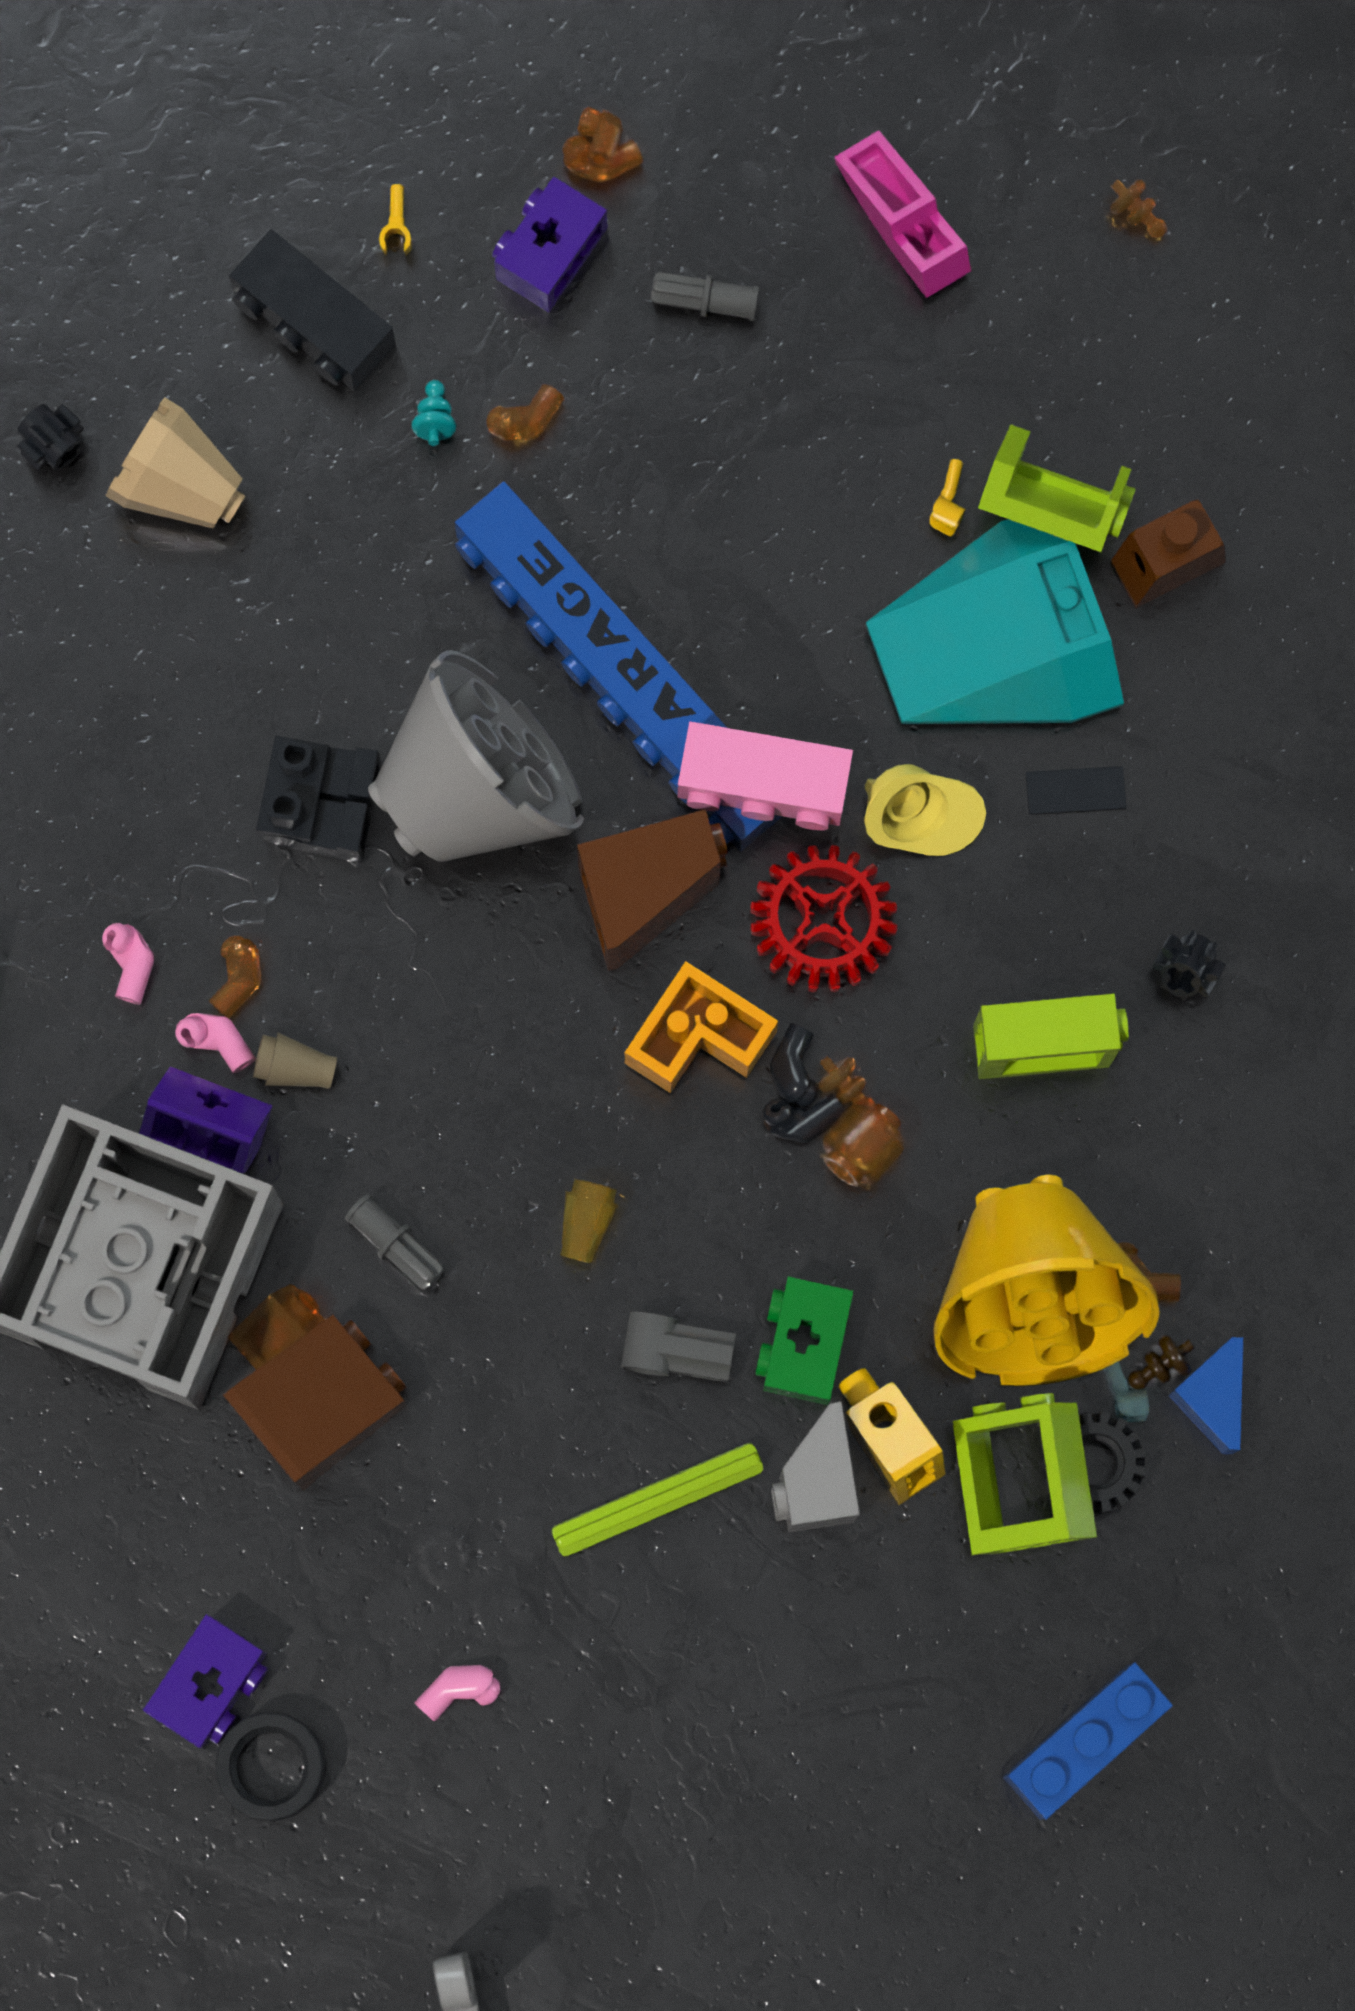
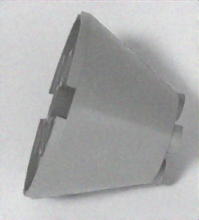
M444 651L431 662L376 780L368 787L373 801L382 810L388 812L398 826L394 831L398 843L412 856H416L422 851L438 862H445L571 834L583 823L584 817L581 814L576 817L575 807L583 801L574 776L562 754L537 718L520 699L511 705L492 686L498 681V677L473 658L458 651Z

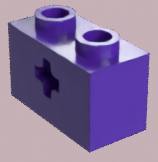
M554 176L544 190L536 188L522 210V215L525 218L515 232L507 230L502 235L492 254V257L495 258L496 280L548 313L607 230V210ZM551 236L556 238V245L552 242H547ZM537 240L545 242L542 248L538 246Z
M170 1066L148 1099L139 1134L245 1175L260 1150L272 1105Z
M206 1614L142 1711L198 1748L205 1749L210 1740L219 1745L237 1716L229 1711L241 1693L250 1697L266 1675L268 1668L261 1663L267 1653ZM216 1670L222 1672L217 1681L224 1688L220 1696L209 1694L204 1700L199 1698L203 1687L197 1683L198 1677L202 1673L212 1676Z

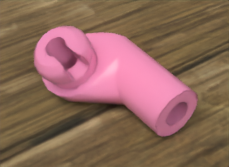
M113 923L105 929L102 942L103 946L111 952L123 969L115 997L140 1005L154 964V954L136 928L129 924Z
M193 1013L180 1020L176 1026V1038L182 1046L219 1051L232 1073L245 1069L256 1060L233 1022L225 1016Z
M482 1665L450 1666L436 1678L414 1703L435 1722L455 1699H474L482 1706L493 1703L500 1694L501 1686L499 1681L493 1677L492 1670Z

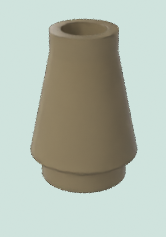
M277 1032L276 1037L263 1034L257 1053L253 1077L266 1080L265 1086H304L330 1089L337 1057L319 1052Z

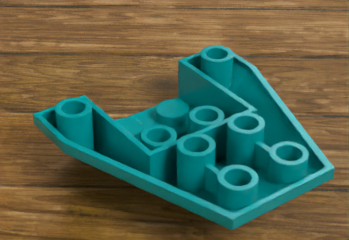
M1009 519L999 522L866 622V628L901 724L1073 723L1124 705L1112 640L1076 543Z

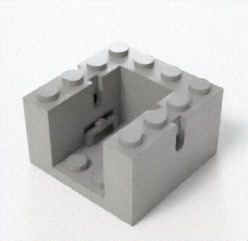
M62 1104L0 1252V1333L43 1350L46 1349L47 1345L134 1378L148 1391L200 1410L238 1318L233 1312L239 1295L246 1297L283 1203L273 1185ZM42 1218H44L45 1221L39 1235L37 1236L36 1234ZM196 1242V1246L186 1268L187 1261ZM178 1245L180 1249L162 1292L157 1291L174 1247ZM199 1278L200 1281L194 1295L192 1296L194 1286L196 1284L197 1279ZM178 1287V1290H177L176 1295H175V1297H174V1299H173V1302H172V1304H171V1307L169 1308V1305H170V1303H171V1300H172V1298H173V1295H174V1293H175V1290H176V1288Z

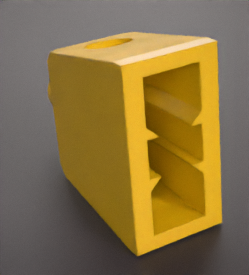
M863 1368L852 1373L839 1384V1389L851 1405V1408L846 1412L849 1429L899 1505L946 1475L942 1449L893 1382L879 1388L867 1369ZM881 1422L893 1423L887 1428L876 1427Z

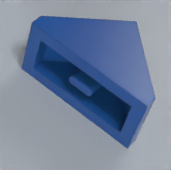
M1240 1337L1229 1339L1168 1395L1222 1454H1235L1240 1450L1243 1338Z

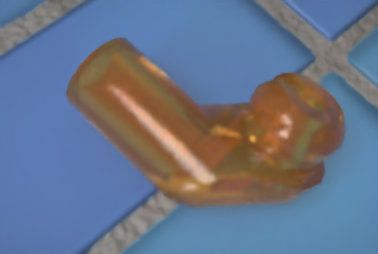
M586 107L582 111L577 130L583 136L593 137L587 154V160L594 167L607 169L613 163L622 137V122L619 117L607 109H602V112L592 107Z
M542 384L528 406L506 408L497 406L493 408L486 419L487 428L490 433L503 441L534 440L544 432L564 401V396L555 388Z

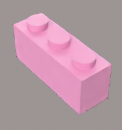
M689 721L678 781L677 798L687 799V805L698 810L718 811L720 805L742 809L741 815L754 820L772 821L774 815L796 818L795 824L802 828L819 831L827 830L829 824L840 826L853 750Z

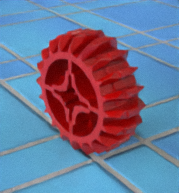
M815 845L808 847L807 863H802L799 855L794 851L788 853L786 860L790 872L788 873L780 865L773 864L769 868V874L777 885L767 881H759L756 891L768 901H753L750 912L755 916L766 918L752 923L750 927L751 935L769 936L757 945L758 955L767 956L777 952L778 954L770 963V971L777 973L786 965L792 967L787 978V983L795 986L799 981L801 973L809 975L808 991L810 992L817 991L820 977H828L830 991L838 992L840 989L839 975L843 973L853 986L860 984L861 975L857 965H860L867 972L874 974L878 970L879 964L870 952L879 956H888L891 945L879 936H895L897 932V924L881 919L890 917L897 912L896 902L879 901V899L885 897L890 892L891 886L889 882L884 881L871 885L870 882L878 872L877 866L871 864L860 873L856 870L860 854L852 852L846 864L839 862L840 850L836 845L830 847L828 860H819V850ZM815 879H829L840 882L845 886L841 885L837 890L829 894H820L812 890L808 885L803 887L801 884ZM787 895L795 902L794 908L803 918L802 924L796 929V934L789 941L785 938L778 919L780 905ZM858 896L866 908L869 920V930L861 943L852 935L853 929L848 925L844 916ZM837 907L832 922L833 925H837V928L823 923L819 927L815 926L810 931L815 917V913L810 912V909L812 911L816 910L823 915ZM827 943L835 947L839 952L844 950L847 954L832 959H818L801 952L803 950L807 951L815 944Z

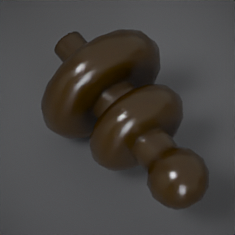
M1160 1336L1158 1343L1163 1353L1159 1356L1154 1351L1147 1352L1144 1356L1147 1366L1142 1370H1135L1129 1374V1386L1137 1391L1143 1390L1148 1385V1381L1155 1377L1159 1382L1167 1383L1171 1378L1169 1369L1172 1367L1182 1376L1189 1375L1191 1366L1185 1355L1195 1349L1192 1342L1188 1339L1178 1346L1170 1336Z

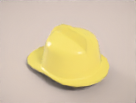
M904 764L887 769L876 779H867L865 783L868 805L864 823L867 834L876 844L924 855L945 856L958 852L972 843L984 826L986 817L984 800L973 786L962 781L933 775L923 768Z

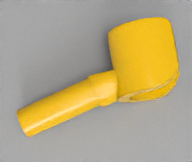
M400 184L391 186L390 217L388 225L382 229L379 236L381 249L386 255V242L393 234H400L405 237V255L412 249L410 232L404 226V186Z
M958 459L950 461L944 488L934 503L929 523L933 528L950 537L954 535L966 512L965 508L952 502L956 495L963 462Z

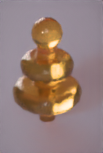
M1117 179L1110 187L1119 196L1110 205V212L1113 215H1119L1128 209L1131 212L1127 218L1130 225L1136 226L1142 222L1147 226L1150 236L1154 238L1164 236L1167 231L1165 221L1156 218L1152 213L1156 206L1155 200L1149 197L1142 201L1139 197L1146 189V183L1138 179L1126 188Z
M828 1056L822 1059L820 1064L827 1073L818 1083L819 1090L827 1093L837 1087L840 1090L837 1092L836 1098L841 1104L852 1101L856 1105V1110L860 1116L871 1117L876 1111L875 1101L862 1093L866 1085L865 1079L861 1076H855L851 1079L849 1076L856 1068V1061L852 1057H846L837 1064H834Z

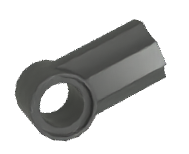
M646 1312L629 1313L620 1365L622 1369L655 1376H670V1373H676L695 1378L728 1382L736 1338L735 1333L678 1324L679 1321L677 1319Z

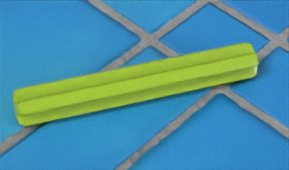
M746 1443L554 1525L552 1535L558 1550L563 1556L572 1555L754 1477L763 1471L761 1458L752 1443Z

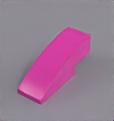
M879 130L835 156L836 165L867 216L926 298L971 271L967 246L938 212L936 198Z

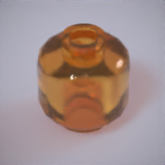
M878 1103L873 1108L862 1104L850 1105L823 1137V1148L826 1152L823 1158L824 1163L838 1178L851 1186L856 1187L860 1183L867 1185L878 1183L904 1151V1140L897 1130L901 1126L899 1118L888 1108Z

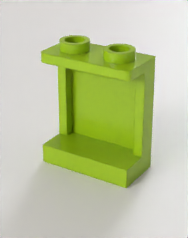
M1010 425L994 460L978 508L1099 552L1102 551L1107 535L1118 538L1136 490L1126 485L1132 469L1121 465L1113 489L1106 491L1024 462L1021 458L1031 431Z

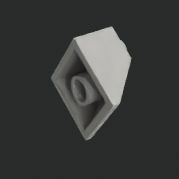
M841 1402L829 1404L782 1469L779 1477L780 1483L772 1484L771 1495L775 1520H786L788 1533L854 1523L860 1515Z

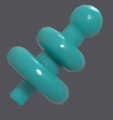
M431 380L426 384L425 393L428 397L419 402L417 406L419 414L415 416L411 423L412 431L418 437L428 440V444L431 446H437L439 441L450 438L456 431V421L450 415L452 411L451 404L446 399L441 398L444 395L445 387L439 380Z

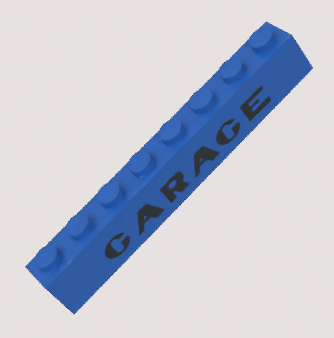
M503 481L455 521L456 535L459 539L455 543L456 549L474 569L482 565L494 578L490 585L497 596L509 608L517 604L530 618L525 624L532 635L544 647L552 643L565 657L561 664L568 675L581 687L588 682L601 697L597 701V705L605 716L616 726H619L622 722L625 723L637 737L632 741L637 751L650 765L654 766L658 762L662 764L672 776L668 781L669 785L678 794V781L689 721L727 727ZM680 798L685 804H687V799ZM720 805L718 811H706L710 825L720 823L726 845L732 842L740 852L782 816L774 815L772 821L754 820L741 815L742 809Z

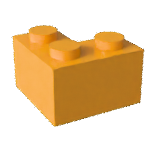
M685 961L626 1049L625 1064L669 1093L673 1091L700 1049H703L747 1078L776 1035L779 1021Z

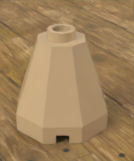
M165 397L122 464L123 470L118 478L115 476L106 494V497L124 508L209 528H214L219 518L230 523L245 498L244 494L237 491L243 480L186 411Z

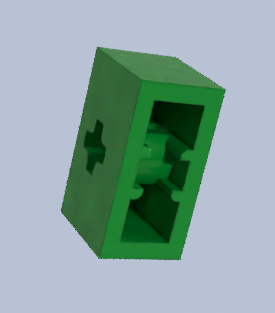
M793 1277L787 1278L785 1290L774 1288L767 1321L777 1323L773 1345L762 1342L755 1373L757 1376L766 1377L763 1391L824 1405L829 1404L852 1301V1290ZM800 1326L810 1328V1338L818 1341V1346L809 1345L805 1354L795 1352V1342L787 1339V1334L796 1335Z

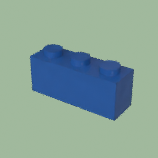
M1135 1662L1128 1664L1009 1770L1003 1778L1040 1820H1046L1173 1705Z

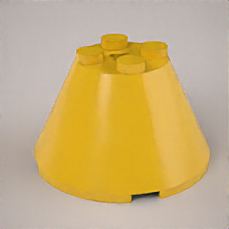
M1042 1175L1033 1179L1028 1184L1016 1185L1006 1189L988 1188L978 1193L975 1198L976 1208L968 1224L933 1329L937 1353L948 1367L971 1379L976 1377L975 1371L999 1375L1001 1385L1027 1386L1056 1383L1104 1369L1128 1356V1344L1142 1333L1143 1337L1149 1338L1159 1319V1304L1152 1284L1073 1191L1063 1187V1181L1060 1177Z

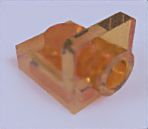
M289 1284L271 1293L228 1338L257 1370L325 1321V1319L320 1315L319 1306L311 1295L301 1289H297L293 1284Z

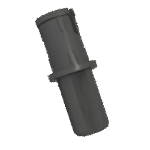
M659 272L654 277L651 297L655 304L699 310L703 317H706L707 312L754 320L759 286L751 287L714 281L710 274H707L706 279Z
M366 1194L359 1199L346 1214L345 1220L359 1230L379 1250L377 1256L381 1260L388 1258L420 1289L426 1290L438 1281L444 1271L443 1264L411 1235L412 1228L408 1224L401 1226L374 1201L370 1194Z

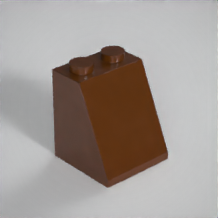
M706 810L577 845L579 872L608 971L621 967L719 885L720 868L727 866L725 855H728L720 823L710 825Z
M331 1315L223 1395L302 1491L312 1485L407 1406L399 1395L407 1386L387 1362L377 1368L364 1352L372 1345L351 1319L344 1325H341L334 1315Z

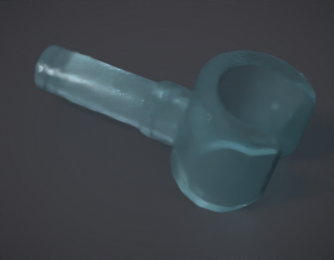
M1119 1361L1108 1366L1107 1370L1114 1389L1116 1417H1121L1127 1422L1145 1421L1149 1414L1146 1389L1128 1390L1127 1379L1124 1376Z

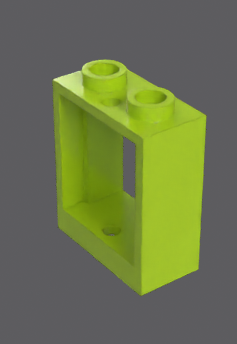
M1115 994L981 1006L973 1025L979 1079L1109 1068L1118 1052L1122 1051L1123 1042H1128L1125 1008L1116 1009Z
M1053 1393L1038 1394L1020 1398L1022 1408L1006 1410V1403L979 1405L972 1407L973 1417L952 1421L972 1555L1002 1554L1097 1537L1077 1403H1055ZM1039 1422L1054 1518L1003 1527L990 1431Z

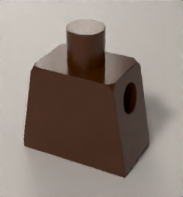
M1196 499L1131 532L1110 563L1135 608L1224 564L1226 562V555L1222 539L1199 499ZM1142 559L1145 573L1140 569L1137 560Z

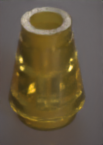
M574 1178L571 1191L565 1190L561 1256L592 1263L594 1254L597 1252L619 1204L614 1203L617 1189Z

